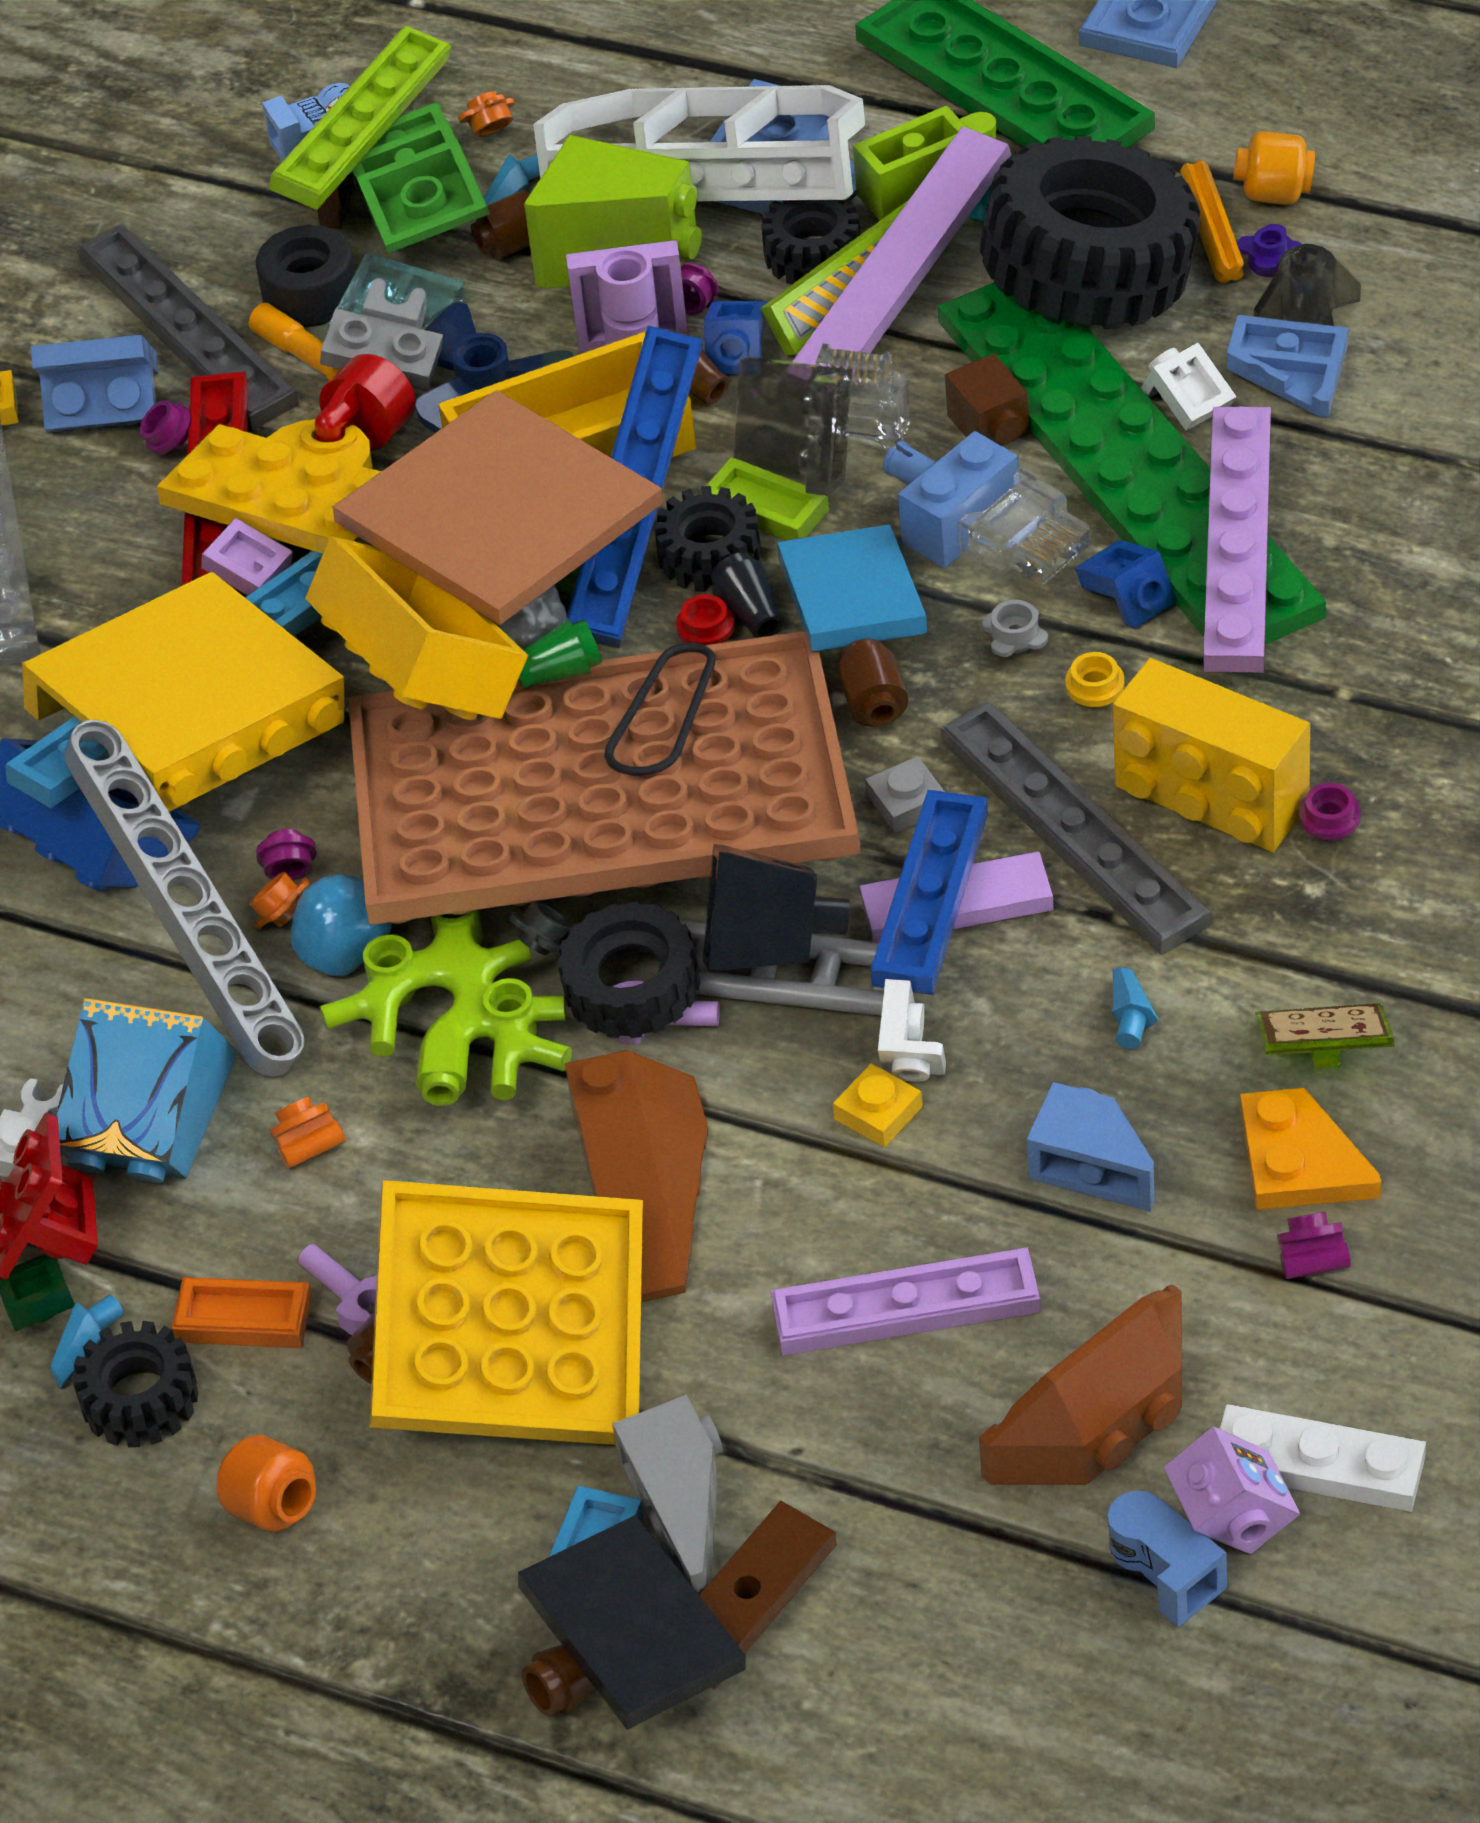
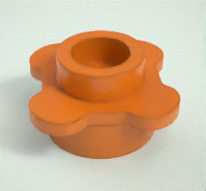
M495 91L486 92L470 100L467 103L469 110L459 115L458 120L460 124L468 122L475 137H484L505 128L513 121V116L509 109L515 105V101L513 98L505 99L503 94L497 95Z
M281 872L274 877L249 903V906L260 916L253 923V926L259 930L270 921L274 922L278 927L286 924L293 918L298 900L301 898L299 894L308 887L310 881L307 878H303L296 884L285 872Z

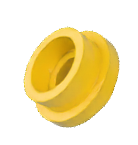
M1089 652L1080 655L1073 661L1065 676V689L1068 696L1074 702L1087 707L1109 705L1118 698L1125 688L1123 671L1114 658L1101 652Z

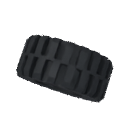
M1061 136L1048 138L1043 145H1039L1037 142L1029 144L1018 153L1015 152L1000 165L999 171L994 175L980 242V253L983 256L982 262L991 280L994 279L997 288L1006 297L1014 296L1018 306L1028 312L1034 309L1042 313L1043 319L1058 323L1059 320L1074 323L1073 327L1089 329L1090 325H1102L1104 330L1119 329L1123 323H1129L1132 327L1143 324L1151 316L1156 318L1172 307L1173 303L1181 297L1185 290L1200 226L1199 205L1185 179L1182 176L1175 177L1176 174L1172 166L1163 160L1157 162L1151 159L1149 152L1135 147L1134 150L1122 147V142L1106 139V142L1092 141L1091 136H1076L1074 140H1064Z

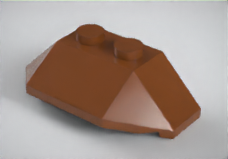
M1171 1284L1162 1291L1157 1290L1143 1296L1039 1379L1011 1406L1001 1423L998 1425L993 1424L979 1437L981 1477L991 1485H1087L1104 1470L1111 1471L1119 1467L1127 1459L1132 1448L1152 1431L1158 1432L1167 1428L1175 1420L1182 1408V1291Z

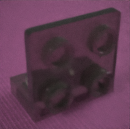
M754 357L742 359L739 363L734 458L777 475L806 478L805 493L828 496L845 481L853 370Z

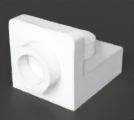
M1199 343L1180 353L1176 348H1171L1156 357L1149 364L1148 369L1151 372L1141 387L1142 391L1149 398L1159 393L1185 431L1212 417L1213 407H1230L1236 399V395Z
M885 979L878 1054L882 1069L903 1081L909 1082L926 1081L930 1075H945L946 1059L943 1044L922 1041L924 1004L915 1003L911 982Z

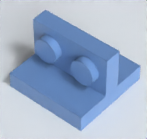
M142 335L30 346L32 368L40 376L44 429L48 433L139 424L149 409L156 404L153 374H158L157 352Z

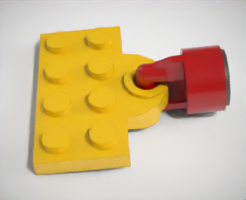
M373 354L356 355L322 388L319 396L321 412L316 419L301 420L281 427L267 438L218 424L157 485L160 505L229 525L237 518L269 538L323 554L330 536L370 545L334 521L333 506L382 472L373 470L371 451L384 447L411 419L416 409L414 390L406 375L392 362Z

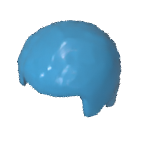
M343 874L325 876L305 888L301 898L298 900L292 918L290 943L299 960L305 962L308 967L330 976H348L364 962L363 951L366 945L379 936L389 935L392 923L369 925L363 878Z

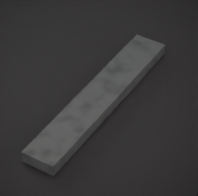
M123 224L77 247L80 262L197 376L246 372L249 383V399L247 401L248 426L252 430L299 405L296 390Z
M987 701L940 728L941 742L1160 955L1210 927V911L992 703Z

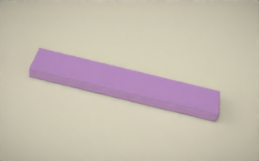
M962 126L787 368L786 373L789 382L836 402L852 379V374L849 371L850 353H853L856 374L858 354H861L863 364L866 356L874 349L990 187L995 173L1000 169V165L1011 156L1007 143ZM834 351H837L839 380H836V373L833 370L832 356ZM842 352H845L847 381H844V374L841 371L840 357Z

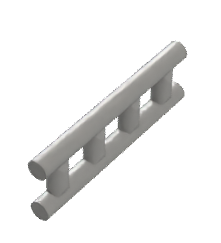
M684 920L681 922L682 924L686 923L694 946H696L695 952L700 971L699 990L695 991V995L881 1016L884 988L872 986L871 990L835 986L841 963L872 966L878 942L812 935L809 960H816L811 982L805 983L774 979L778 965L752 967L750 976L714 972V970H708L702 961L706 923Z

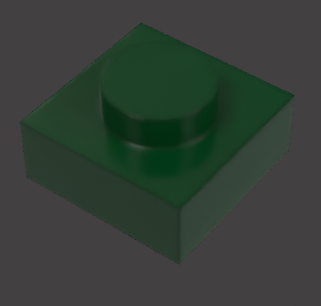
M46 1254L14 1266L6 1280L0 1278V1295L15 1332L35 1323L47 1321L55 1315L73 1308L75 1305L58 1259Z

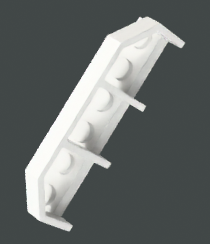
M830 85L627 89L563 103L533 124L540 179L563 145L556 143L572 131L640 117L633 122L636 143H618L614 145L689 161L691 182L697 188V201L846 200L853 194L848 139L865 126V116L862 98ZM824 114L830 117L827 119L829 141L745 142L778 115ZM730 116L724 121L727 142L655 143L687 117Z

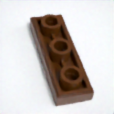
M780 1500L700 1593V1598L744 1653L749 1650L837 1546L836 1533ZM717 1684V1685H715V1686H713V1687H711V1688L715 1690L716 1687H717L719 1684Z

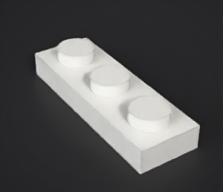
M1226 1404L1220 1429L1268 1450L1287 1488L1412 1512L1425 1461V1441Z

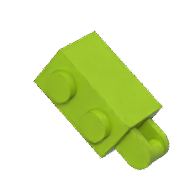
M946 105L854 144L853 157L857 196L879 221L912 197L962 126L996 139L997 126L995 117L987 112H975L959 119Z

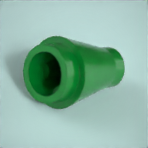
M568 619L525 648L523 651L528 654V657L519 676V681L523 689L534 684L591 674L590 668L603 662L586 620L583 619L571 624Z

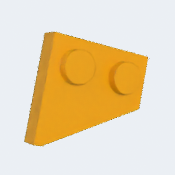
M1305 1088L1240 1094V1111L1256 1210L1381 1198L1380 1174Z

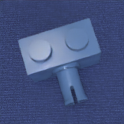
M976 431L936 462L913 449L904 441L897 442L896 448L892 446L883 461V470L887 475L895 477L908 485L898 493L901 543L944 569L1021 505L1018 455Z

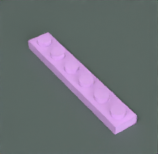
M1213 407L1204 672L1264 673L1271 407Z

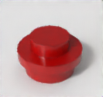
M709 594L697 595L688 599L682 605L676 619L677 634L684 643H698L702 645L724 643L731 637L735 628L732 611L722 599Z

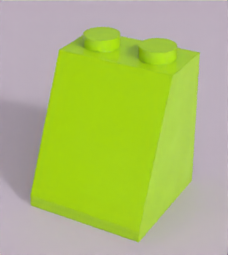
M569 135L524 203L535 285L542 288L570 287L566 254L677 240L680 268L689 259H694L700 249L702 232L699 227H696L694 209L697 202V188L691 182L689 161Z

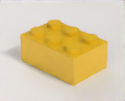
M1150 657L1113 703L1115 787L1125 790L1136 798L1146 799L1173 810L1188 820L1199 821L1230 834L1241 842L1251 843L1274 853L1299 820L1301 802L1310 791V722Z

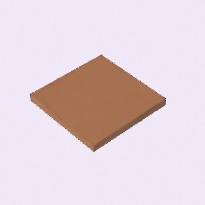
M495 390L334 505L333 513L334 521L501 625L662 505L663 494L662 488L498 390Z

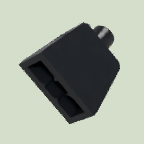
M713 844L702 961L708 970L715 971L808 962L812 933L846 936L850 915L849 899L816 896L817 874L809 867L725 845Z

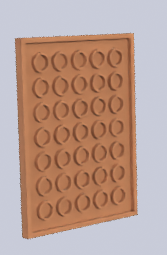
M804 631L705 645L712 649L715 654V665L682 753L676 762L667 769L658 773L641 776L622 774L609 767L604 758L605 747L657 659L664 651L602 660L603 663L590 668L591 674L534 684L523 689L518 679L502 719L478 714L475 720H468L450 713L443 706L428 703L425 709L411 707L397 700L393 696L394 690L348 697L365 905L369 925L388 922L399 924L416 918L443 914L461 915L473 910L505 905L523 906L530 904L532 901L567 896L585 897L596 892L629 887L647 888L657 883L690 878L708 879L711 872L713 844L725 845L792 863L814 860L832 861L842 856L861 854L857 823L819 651H811ZM693 651L675 654L667 660L614 749L613 756L616 761L627 766L643 767L657 764L671 754L707 662L705 655Z

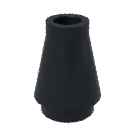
M742 552L732 554L721 560L711 572L710 578L713 583V595L725 602L733 615L749 629L754 638L776 634L783 626L784 619L777 609L763 564L759 560L752 559L749 554Z

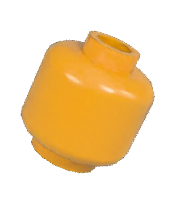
M1258 131L1250 138L1248 148H1237L1233 180L1243 181L1245 197L1250 201L1293 205L1298 201L1301 193H1310L1315 151L1307 150L1305 139L1302 136Z

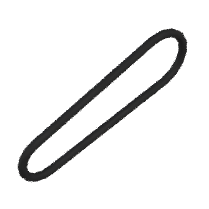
M682 643L666 649L659 656L605 747L604 758L609 767L622 774L641 776L661 772L676 762L682 753L715 665L716 656L712 649L698 643ZM693 651L705 655L707 662L671 754L657 764L643 767L627 766L616 761L613 756L614 749L667 660L675 654Z

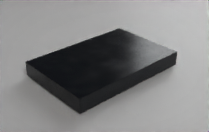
M636 1515L518 1572V1588L627 1730L746 1669V1654Z

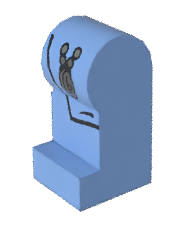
M1137 1490L1126 1492L1112 1502L1107 1514L1111 1556L1118 1565L1125 1569L1141 1571L1145 1577L1158 1587L1159 1612L1177 1628L1228 1588L1226 1552L1207 1536L1194 1531L1191 1523L1161 1498L1150 1492Z

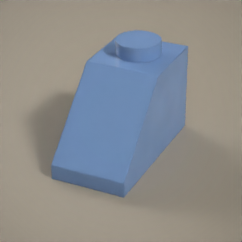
M1053 1082L1027 1137L1029 1179L1151 1212L1155 1203L1154 1161L1113 1097L1099 1094L1089 1088H1075Z

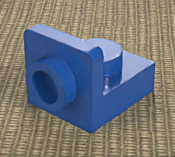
M712 301L704 318L705 354L723 374H757L762 368L761 337L768 323L760 308L767 301Z
M1118 540L1075 567L1082 588L1115 598L1122 620L1128 627L1137 628L1173 605L1176 601L1159 551Z

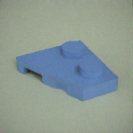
M1237 315L1227 350V369L1319 417L1329 418L1348 347L1349 328Z

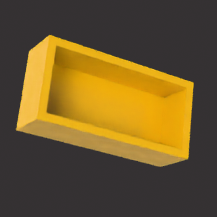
M646 331L441 402L438 406L442 428L492 392L498 390L611 458ZM689 396L672 458L696 449L691 399Z
M330 536L305 597L322 616L321 623L338 632L346 640L344 646L351 652L362 656L370 665L369 672L386 681L394 689L393 696L400 702L419 709H425L428 703L440 705L450 713L468 720H475L478 714L502 719L528 654L491 619L376 547Z

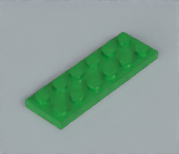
M891 0L855 24L856 41L971 114L975 112L992 114L996 119L997 130L1023 147L1034 142L1043 145L1048 138L1062 136L1064 140H1074L1076 136H1091L1092 141L1106 142V139L1122 142V147L1129 148L1155 130V112L973 0Z

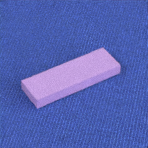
M1040 852L973 864L953 929L1054 910L1053 894ZM899 878L860 885L861 902L872 942L879 943Z

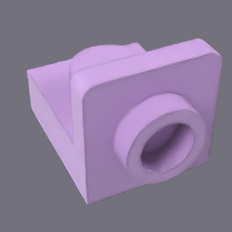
M235 518L202 554L201 568L209 573H215L229 585L246 595H250L291 566L293 551Z

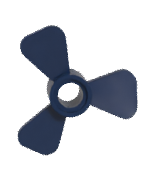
M462 302L454 303L448 306L424 330L443 334L442 350L436 366L454 371L455 378L417 398L415 404L417 417L426 428L436 433L442 429L439 403L571 358L574 354L570 351L558 350L509 361L506 343L496 335L476 333L468 305Z

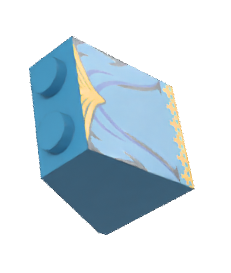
M84 998L56 1113L59 1124L60 1153L68 1158L67 1165L77 1170L98 1174L104 1173L106 1165L127 1168L126 1174L128 1176L151 1183H163L165 1175L187 1178L233 1066L237 1050L202 1016Z

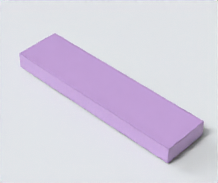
M1028 1247L770 1290L782 1356L1041 1313L1040 1296Z

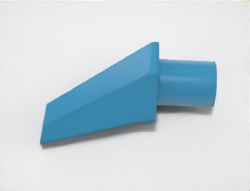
M537 154L521 161L509 155L484 196L486 205L519 191H527L528 181L540 176Z
M1118 967L1113 969V1008L1111 1013L1119 1024L1116 1042L1126 1049L1138 1048L1144 1029L1158 1022L1159 1018L1132 969Z
M109 1294L87 1310L79 1303L74 1305L50 1365V1372L60 1389L75 1373L74 1363L76 1357L86 1358L83 1346L89 1340L98 1345L102 1344L99 1332L124 1316V1311L114 1296Z

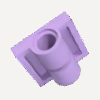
M677 240L566 254L579 352L594 350L645 332L647 326L664 330L674 329L678 333H688Z

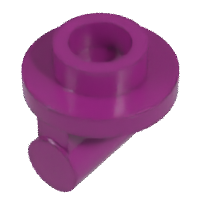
M1326 1212L1289 1218L1287 1221L1290 1232L1277 1234L1281 1250V1267L1285 1279L1351 1267L1348 1246L1344 1241L1342 1223L1328 1224Z

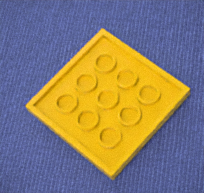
M383 1180L380 1194L369 1428L616 1445L612 1424L639 1413L643 1200Z

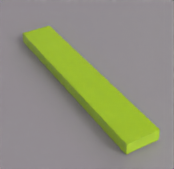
M404 26L273 171L268 189L318 210L446 64L452 45L409 26Z

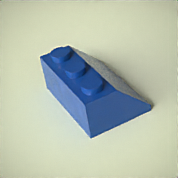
M2 738L0 743V827L11 833L28 837L36 843L35 851L49 860L67 864L77 871L75 878L89 888L98 891H108L110 886L137 887V881L80 788L54 807L49 808L6 782L5 764L39 740ZM118 788L108 792L111 801L121 808L133 809L139 806L137 798L127 790ZM177 808L169 812L187 843L197 836L201 827L200 823ZM143 837L137 841L140 849L151 857L160 858L168 855L167 847L156 838Z

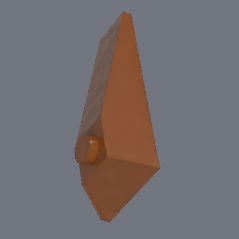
M628 1050L565 1063L572 1112L594 1196L643 1200L641 1302L685 1293L694 1236L693 1221L696 1200L700 1194L702 1180L701 1164L703 1150L706 1149L708 1137L707 1121L694 1076Z

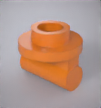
M309 1096L275 1112L280 1124L269 1129L278 1146L279 1155L287 1169L293 1168L345 1142L343 1131L338 1122L333 1119L327 1103L324 1102L314 1106Z

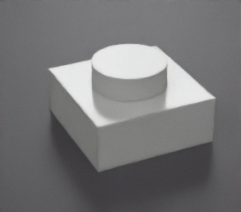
M918 756L865 779L866 795L894 833L917 824L927 790L945 792Z

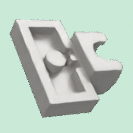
M377 278L371 283L363 306V315L335 309L321 349V365L341 369L356 355L373 354L395 364L406 375L412 387L424 390L429 389L442 350L443 334L421 329L424 322L427 299L423 289H414L405 303L392 304L384 297L385 281Z

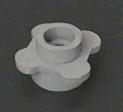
M1023 600L1004 601L997 605L992 613L987 614L983 618V630L991 634L993 639L991 650L994 654L1008 657L1012 654L1023 653L1030 648L1035 650L1041 649L1047 644L1048 633L1040 629L1038 625L1039 611L1032 604Z

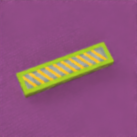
M908 201L760 308L785 356L796 355L800 352Z

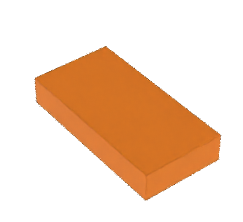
M183 1277L171 1327L175 1340L181 1337L184 1343L302 1348L312 1301L310 1283Z

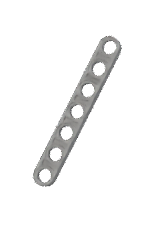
M95 719L83 721L75 727L65 748L64 759L69 771L245 1061L253 1070L262 1075L271 1077L284 1075L292 1069L304 1047V1035L299 1024L123 736L114 726L105 721ZM83 741L98 742L108 750L110 758L102 761L92 760L81 752L79 744ZM118 788L127 790L137 798L139 806L133 809L121 808L111 801L108 792ZM143 837L156 838L167 847L168 855L160 858L151 857L140 849L137 841ZM171 886H184L192 890L196 895L198 904L190 907L181 906L169 897L167 889ZM201 935H214L226 944L228 953L222 956L210 955L199 946L197 938ZM233 984L248 986L256 993L258 1003L251 1006L240 1005L230 997L227 990L228 986ZM268 1033L277 1035L287 1044L289 1052L282 1056H275L265 1052L259 1044L258 1036Z

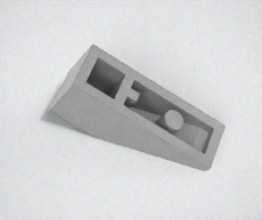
M686 1394L615 1422L612 1425L618 1462L637 1499L642 1500L643 1511L666 1555L697 1594L700 1595L711 1582L718 1490L714 1455L722 1453L723 1449L720 1437L710 1416L706 1415L699 1418Z

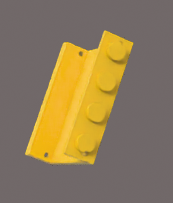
M213 572L205 574L22 663L24 709L38 721L66 708L81 722L95 719L105 721L114 726L123 736L168 812L344 723V676Z

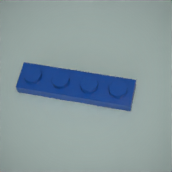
M927 790L871 966L872 986L884 988L885 979L906 980L911 982L913 992L933 995L987 820L988 804L986 797Z

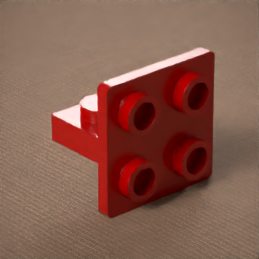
M44 1113L35 1131L27 1129L23 1133L13 1157V1164L15 1166L6 1181L0 1179V1278L6 1280L27 1243L35 1245L41 1252L57 1259L69 1258L87 1265L98 1246L93 1176L61 1164L58 1117Z

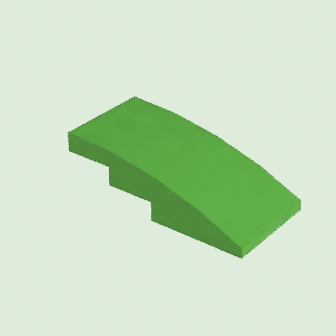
M438 102L399 116L352 170L357 186L388 254L490 214L458 139L455 138Z

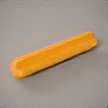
M1201 160L1194 164L1186 163L1182 166L1180 172L1189 184L1199 205L1200 226L1198 232L1214 277L1223 284L1230 280L1239 281L1244 275L1242 269L1244 261L1209 165Z

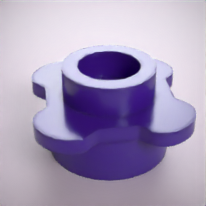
M1269 224L1259 229L1253 236H1243L1238 240L1237 244L1240 253L1248 255L1249 268L1255 274L1263 277H1277L1285 274L1292 267V260H1298L1303 255L1302 243L1289 238L1286 234V228L1280 224Z

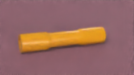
M261 303L252 311L248 321L249 329L281 351L291 353L326 376L328 381L340 370L320 364L321 349L324 342L307 332L299 322L269 303Z

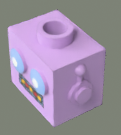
M1214 1426L1164 1466L1194 1531L1250 1555L1300 1515L1270 1452Z

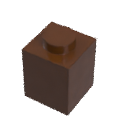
M994 353L945 374L947 415L965 437L976 431L1003 446L1030 434L1028 392Z

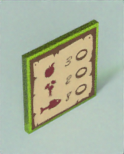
M1382 1003L1255 1011L1256 1023L1265 1055L1311 1052V1059L1314 1060V1069L1340 1068V1050L1395 1047L1394 1036Z

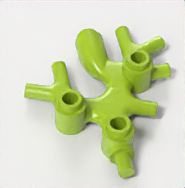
M479 909L461 915L443 914L430 916L434 940L422 950H412L410 943L398 935H382L371 940L363 951L368 984L361 991L349 997L320 1006V1012L327 1030L359 1019L369 1020L372 1024L370 1052L378 1057H388L394 1053L399 1007L408 1003L419 988L436 986L449 990L454 997L453 1005L427 1030L420 1046L416 1086L425 1101L437 1106L453 1104L465 1091L469 1046L477 1038L487 1037L494 1043L491 1095L499 1100H509L516 1095L517 1071L520 1064L535 1062L565 1071V1063L570 1062L572 1058L571 1047L536 1036L537 1022L566 1020V996H532V991L525 982L513 978L494 982L498 974L509 968L530 962L532 958L529 947L522 943L520 939L491 949L482 947L480 944L483 939V930Z

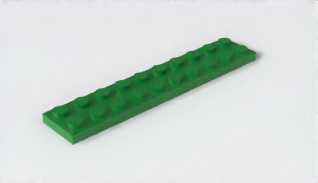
M995 282L938 305V323L971 362L994 353L1028 392L1030 432L1120 539L1159 551L1176 597L1175 604L1204 637L1210 467L1089 329L1073 327L1074 323L1059 320L1058 323L1043 319V314L1034 309L1028 312L1017 305L1014 296L1006 297L997 288ZM1269 535L1267 538L1265 645L1326 618V600Z

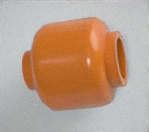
M258 1434L245 1437L234 1445L223 1458L217 1473L216 1491L220 1504L230 1515L259 1529L277 1532L289 1528L302 1519L311 1509L316 1496V1476L312 1462L302 1451L274 1438Z

